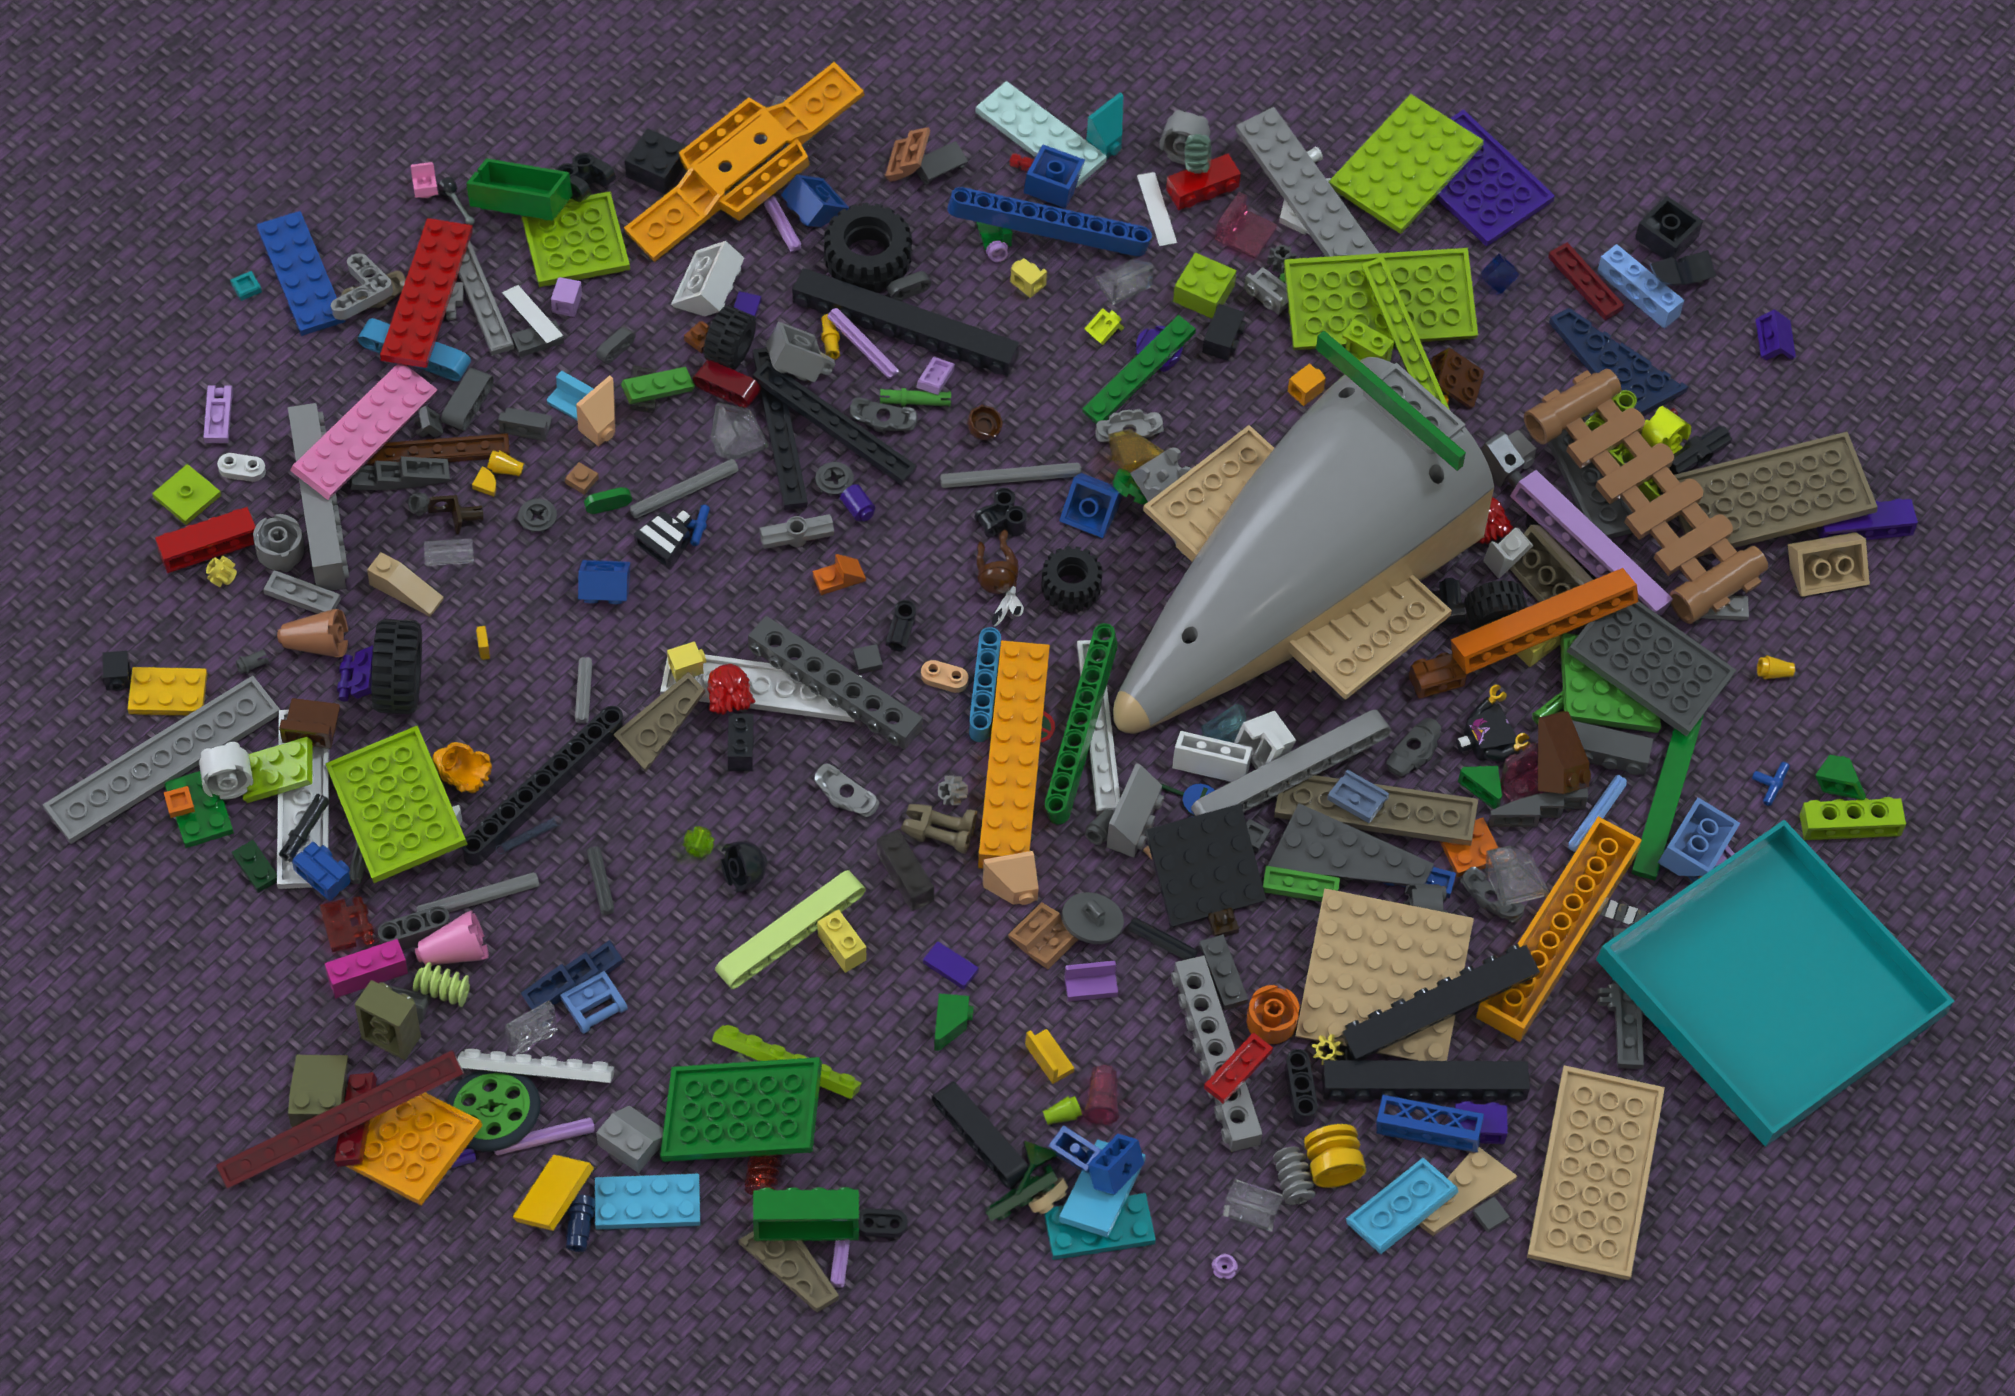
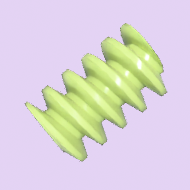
M430 962L424 968L418 970L413 982V991L421 990V993L424 995L430 992V996L433 998L439 996L442 1001L449 999V1003L454 1005L458 1002L459 1006L463 1007L470 988L468 975H465L462 981H460L459 972L450 977V969L447 968L443 974H440L441 966L439 965L436 966L434 971H431Z

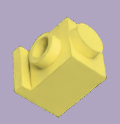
M1023 258L1012 265L1010 282L1031 298L1046 285L1047 271L1045 269L1040 271L1034 263H1030Z

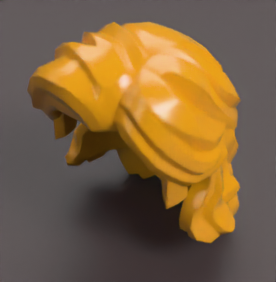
M453 742L446 748L438 749L433 754L432 760L441 779L449 785L456 786L460 792L476 793L479 791V787L484 786L482 781L489 780L488 775L491 774L492 764L487 753L474 752L469 745Z

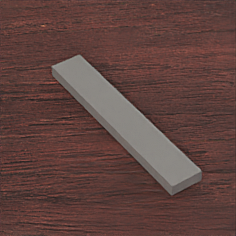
M469 241L458 277L463 282L464 291L491 355L513 350V341Z

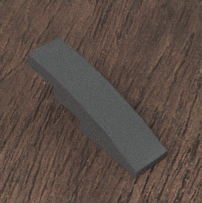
M401 457L399 462L375 461L374 466H362L349 479L350 490L404 489L449 482L448 459Z
M1579 789L1565 794L1547 792L1512 801L1491 810L1488 827H1537L1540 818H1561L1563 809H1585L1588 800V789Z

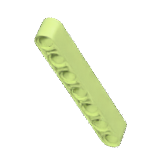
M849 870L842 872L723 958L715 967V972L731 989L738 988L817 930V921L838 909L842 912L859 900L865 893L866 888Z

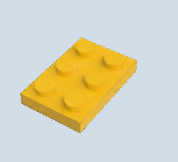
M133 667L128 713L182 716L191 714L204 706L207 669Z

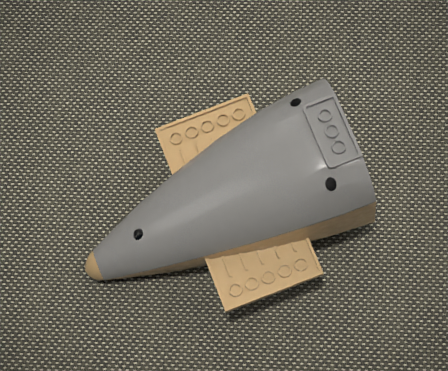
M1367 357L1361 359L1360 362L1466 452L1462 468L1456 471L1344 374L1303 414L1275 448L1248 425L1146 503L1143 511L1176 541V547L1192 561V564L1166 603L1117 694L1113 708V719L1118 730L1130 734L1149 730L1257 677L1293 657L1310 673L1314 670L1346 700L1451 616L1452 610L1420 581L1484 537L1494 483L1488 463L1476 441L1465 428L1466 424L1400 365L1377 357Z

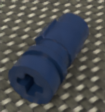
M576 1195L569 1206L567 1214L570 1218L566 1233L567 1250L584 1252L587 1249L591 1225L590 1219L593 1218L595 1199L593 1197Z

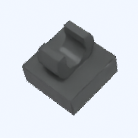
M427 406L418 409L420 417L414 420V424L422 427L416 430V434L421 437L430 434L435 438L443 435L440 415Z

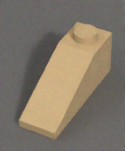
M382 552L367 569L371 586L429 617L444 600L441 594L401 562Z

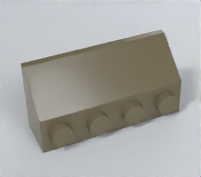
M1531 525L1523 533L1532 543L1533 547L1510 570L1539 602L1593 580L1568 551L1541 525Z

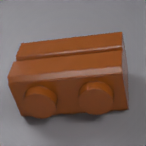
M1447 652L1441 653L1431 660L1419 659L1411 665L1409 671V678L1418 699L1463 687L1467 677L1452 657V654Z

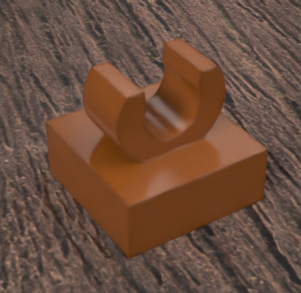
M703 321L698 322L684 335V341L702 354L710 326Z

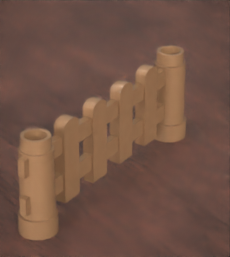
M1606 368L1599 373L1593 374L1586 370L1573 378L1572 382L1574 385L1562 393L1555 389L1542 398L1543 403H1539L1524 413V422L1527 430L1540 444H1547L1560 436L1563 430L1569 433L1575 442L1568 445L1567 453L1580 469L1591 462L1604 476L1597 481L1595 486L1609 504L1622 498L1633 513L1626 517L1624 523L1638 540L1651 534L1663 548L1655 554V561L1668 576L1680 569L1689 580L1669 593L1673 598L1671 602L1673 610L1682 621L1692 624L1706 615L1711 608L1716 613L1730 604L1731 601L1728 597L1741 589L1748 593L1761 584L1762 581L1759 579V575L1768 569V562L1764 554L1755 546H1750L1744 551L1740 550L1737 552L1727 539L1733 531L1730 520L1721 514L1715 515L1711 519L1697 504L1703 497L1701 485L1690 478L1680 483L1669 470L1674 460L1672 450L1663 443L1650 447L1639 433L1645 425L1643 415L1635 408H1628L1622 412L1613 402L1612 398L1621 392V384L1617 376L1610 369ZM1597 411L1606 423L1591 431L1582 419ZM1623 443L1634 456V459L1620 466L1609 451ZM1652 478L1664 494L1649 502L1638 486ZM1681 514L1693 530L1679 538L1667 522ZM1711 550L1721 563L1706 571L1696 558Z

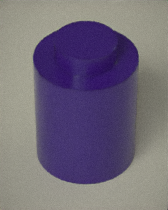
M858 484L851 485L842 492L840 500L856 521H868L873 517L875 505Z

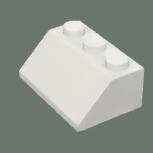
M726 241L695 251L671 305L702 316L718 313L725 306L724 302L733 288L732 284L736 276L741 271L744 257Z

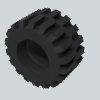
M729 305L724 306L713 319L704 343L705 359L733 370L737 368L745 359L753 342L756 330L755 316Z
M1065 546V550L1059 548L1056 550V554L1051 553L1048 555V560H1045L1042 568L1041 589L1044 592V598L1050 600L1049 604L1053 607L1057 605L1058 610L1061 611L1068 609V612H1073V609H1077L1080 612L1083 611V607H1091L1092 602H1096L1098 595L1101 593L1103 571L1101 570V563L1097 562L1098 558L1095 555L1090 556L1089 550L1085 549V551H1082L1081 547L1077 546L1075 549H1071V546ZM1065 575H1076L1082 578L1083 581L1071 584L1064 582L1060 578Z
M1501 580L1482 584L1469 592L1464 599L1471 631L1527 608L1523 589L1520 584L1514 581Z

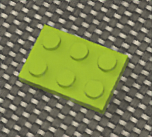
M304 737L249 754L253 784L247 787V792L243 794V800L250 803L311 785L313 741L308 737Z

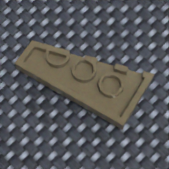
M688 672L614 733V737L643 770L647 772L705 694V689Z
M754 1231L739 1239V1244L816 1313L839 1300L838 1293L802 1241H754Z

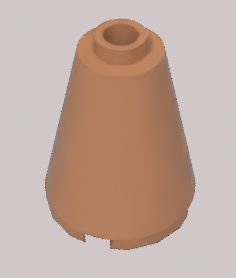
M332 609L285 623L278 630V642L287 649L331 657H343L348 647V640H344V632H348L346 617L342 610Z

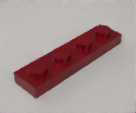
M1568 242L1549 252L1548 258L1604 320L1623 310L1624 304Z
M374 1072L349 1075L345 1102L376 1087L377 1077ZM370 1119L339 1134L334 1159L338 1167L362 1165Z

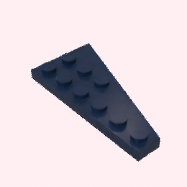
M1567 308L1550 317V325L1588 371L1593 374L1607 368L1614 372L1620 381L1621 391H1631L1636 396L1635 409L1642 415L1688 391L1689 386L1683 382L1679 384L1671 378L1669 373L1666 371L1661 372L1651 365V361L1623 343H1617L1611 339V335L1604 331L1602 333L1592 326V322L1572 309Z

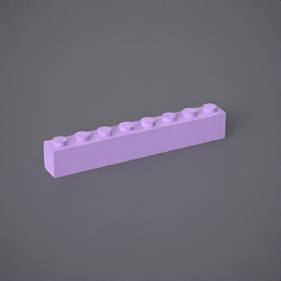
M1537 470L1518 482L1510 497L1596 578L1624 568L1637 584L1638 601L1659 616L1666 611L1673 598Z

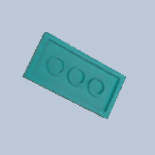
M1146 1193L1129 1195L1108 1237L1059 1222V1216L1065 1205L1053 1207L1044 1213L1053 1260L1154 1245L1156 1241Z

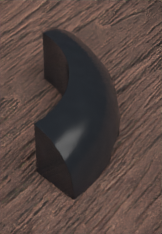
M1708 250L1679 258L1678 262L1676 258L1671 257L1650 264L1655 277L1662 283L1671 286L1685 285L1716 277Z

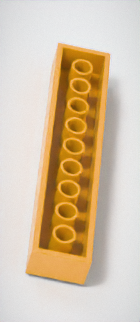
M1001 640L978 868L983 869L984 859L1030 851L1050 645Z
M1599 816L1597 817L1518 942L1520 947L1527 945L1540 971L1539 975L1480 1003L1476 1015L1477 1019L1521 1042L1637 856L1642 839Z

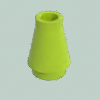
M1067 1096L1049 1109L1042 1111L1047 1125L1077 1120V1117L1082 1116L1075 1096L1071 1098Z

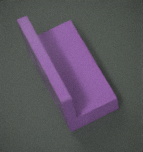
M1116 961L1065 966L1064 981L1067 1001L1118 997L1115 975Z

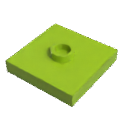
M186 464L155 490L152 495L156 501L187 525L221 496V491Z

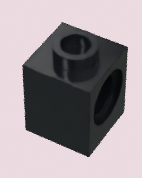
M128 651L103 652V680L106 690L121 691L130 688L131 663Z

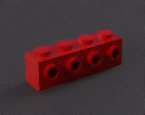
M248 507L218 517H212L194 525H188L173 532L164 533L161 536L155 537L166 572L170 573L253 545V533L256 526Z

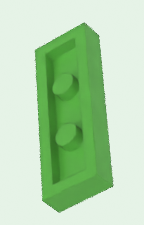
M686 367L624 379L621 383L629 404L690 392L695 387Z
M1266 866L1263 889L1265 893L1322 902L1324 888L1338 891L1340 878Z

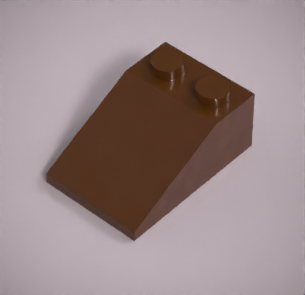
M1562 711L1539 717L1538 791L1565 794L1589 787L1591 780L1589 760L1569 712Z

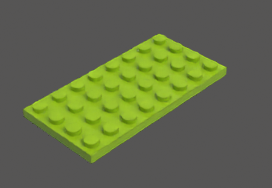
M1468 248L1285 259L1284 272L1293 350L1316 349L1317 336L1322 331H1326L1338 343L1346 347L1347 340L1342 338V335L1354 319L1393 340L1362 269V264L1382 256L1385 258L1420 342L1477 338L1478 329Z

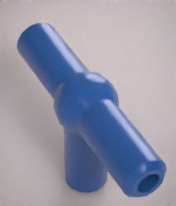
M702 505L697 520H692L686 526L688 529H694L690 544L693 546L700 544L703 531L707 527L706 521L710 511L708 505Z
M1787 762L1780 763L1774 777L1758 771L1753 773V780L1770 786L1763 799V803L1767 806L1772 805L1778 791L1783 787V780L1790 767Z

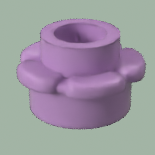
M994 241L986 248V254H988V258L992 261L1001 262L1008 255V246L1005 242Z
M1228 1254L1219 1255L1212 1262L1213 1273L1220 1279L1223 1277L1230 1279L1235 1275V1271L1238 1268L1237 1262Z

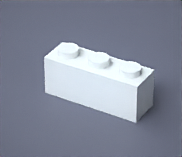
M1180 731L1174 750L1172 768L1233 782L1248 774L1252 747Z

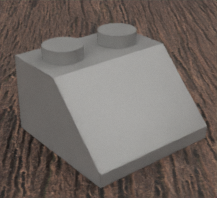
M627 1106L612 1113L596 1132L597 1144L639 1173L662 1146L664 1129L631 1106Z

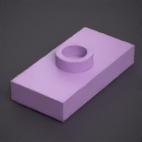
M933 357L919 378L916 388L939 395L953 373L955 364Z

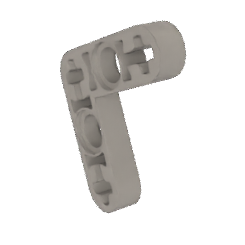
M353 254L347 259L350 274L362 285L332 301L331 310L336 319L345 320L393 294L390 278L364 254ZM371 274H374V275H375V276H373V277H371V278H365V276H367V275H371ZM367 296V298L363 300H357V298Z

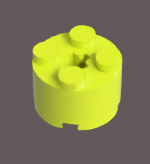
M1661 406L1650 420H1645L1641 436L1650 447L1663 443L1674 454L1683 448L1680 445L1683 439L1688 440L1691 433V425L1669 409Z

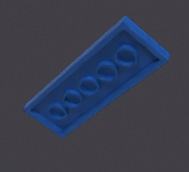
M301 211L256 224L260 238L301 336L346 322V320L334 318L332 314L331 303L337 296Z

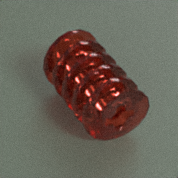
M782 1154L749 1156V1169L747 1170V1179L744 1184L746 1187L744 1189L745 1192L753 1195V1190H760L761 1188L776 1190L773 1187L777 1186L778 1180L774 1177L779 1176L780 1171L776 1168L781 1166V1161L777 1158H781Z

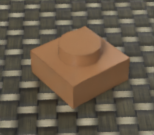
M578 462L566 476L565 484L585 495L599 479L597 472Z

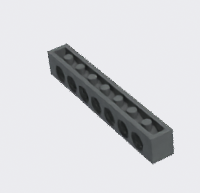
M765 616L748 635V648L754 655L762 656L774 668L782 669L794 681L808 686L812 693L820 694L832 706L840 707L852 719L860 720L872 732L880 733L886 737L892 745L899 746L905 750L923 730L922 716L768 616ZM797 657V658H799V659H797V660H792V659H790V658ZM811 670H817L818 672L812 673V672H810V671H811ZM855 695L857 698H850L849 696ZM875 708V709H877V710H876V711H870V710H868V709ZM890 721H895V722H897V723H896V724H890V723H888V722H890Z

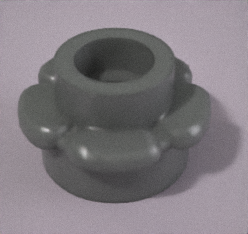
M421 492L412 494L408 501L409 510L418 516H422L423 513L428 511L429 498L425 493Z

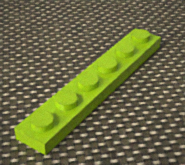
M722 1025L714 1032L712 1039L715 1043L758 1061L807 1058L801 1054L794 1055L789 1053L780 1045L765 1043L758 1036L741 1033L738 1028L731 1025ZM822 1064L821 1087L849 1099H852L859 1092L862 1083L856 1081L852 1075L832 1071L830 1066Z

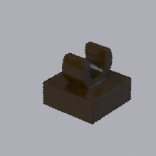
M1232 907L1208 914L1207 919L1214 937L1220 935L1226 937L1239 933V926Z

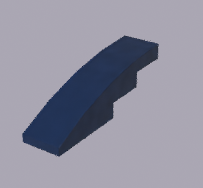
M608 940L592 953L584 952L566 966L560 964L521 992L533 1013L536 1014L561 1002L560 995L603 971L606 974L610 973L625 961L614 944Z

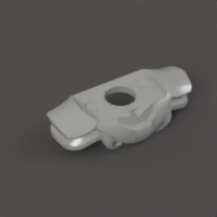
M1141 409L1134 411L1123 410L1119 413L1111 414L1109 420L1097 423L1096 439L1099 442L1116 443L1151 437L1164 431L1161 415L1156 412L1144 414ZM1133 427L1136 429V432L1134 434H1126L1123 432V429Z
M823 764L815 773L814 781L834 807H840L865 817L873 815L878 809L879 801L873 793L865 790L833 765ZM845 785H850L854 788V793L851 797L845 798L840 795V789Z

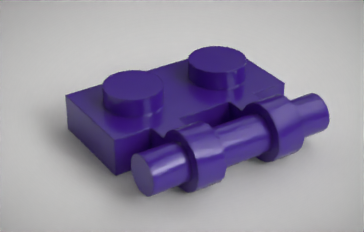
M373 645L355 652L354 661L351 655L343 656V662L340 663L339 667L341 680L337 685L340 701H348L350 693L357 699L372 693Z

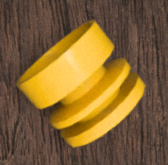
M1348 1124L1328 1125L1314 1130L1304 1138L1307 1158L1312 1161L1310 1163L1312 1179L1317 1186H1343L1360 1179L1366 1173L1363 1154L1359 1150L1360 1142L1357 1139V1130L1354 1126Z

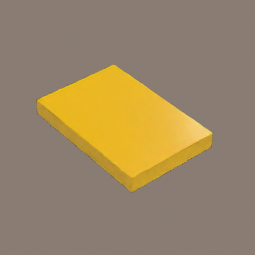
M553 1155L516 1210L513 1218L518 1223L553 1231L594 1167L589 1162Z

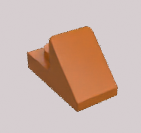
M839 554L835 555L834 565L813 571V578L821 595L866 581L858 559Z

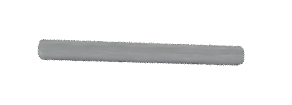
M1077 462L941 474L940 483L941 487L948 488L1075 477L1081 473V466Z

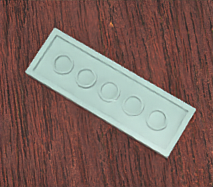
M1007 81L976 106V113L1034 157L1037 156L1041 146L1046 145L1085 159L1076 188L1107 162L1105 154Z

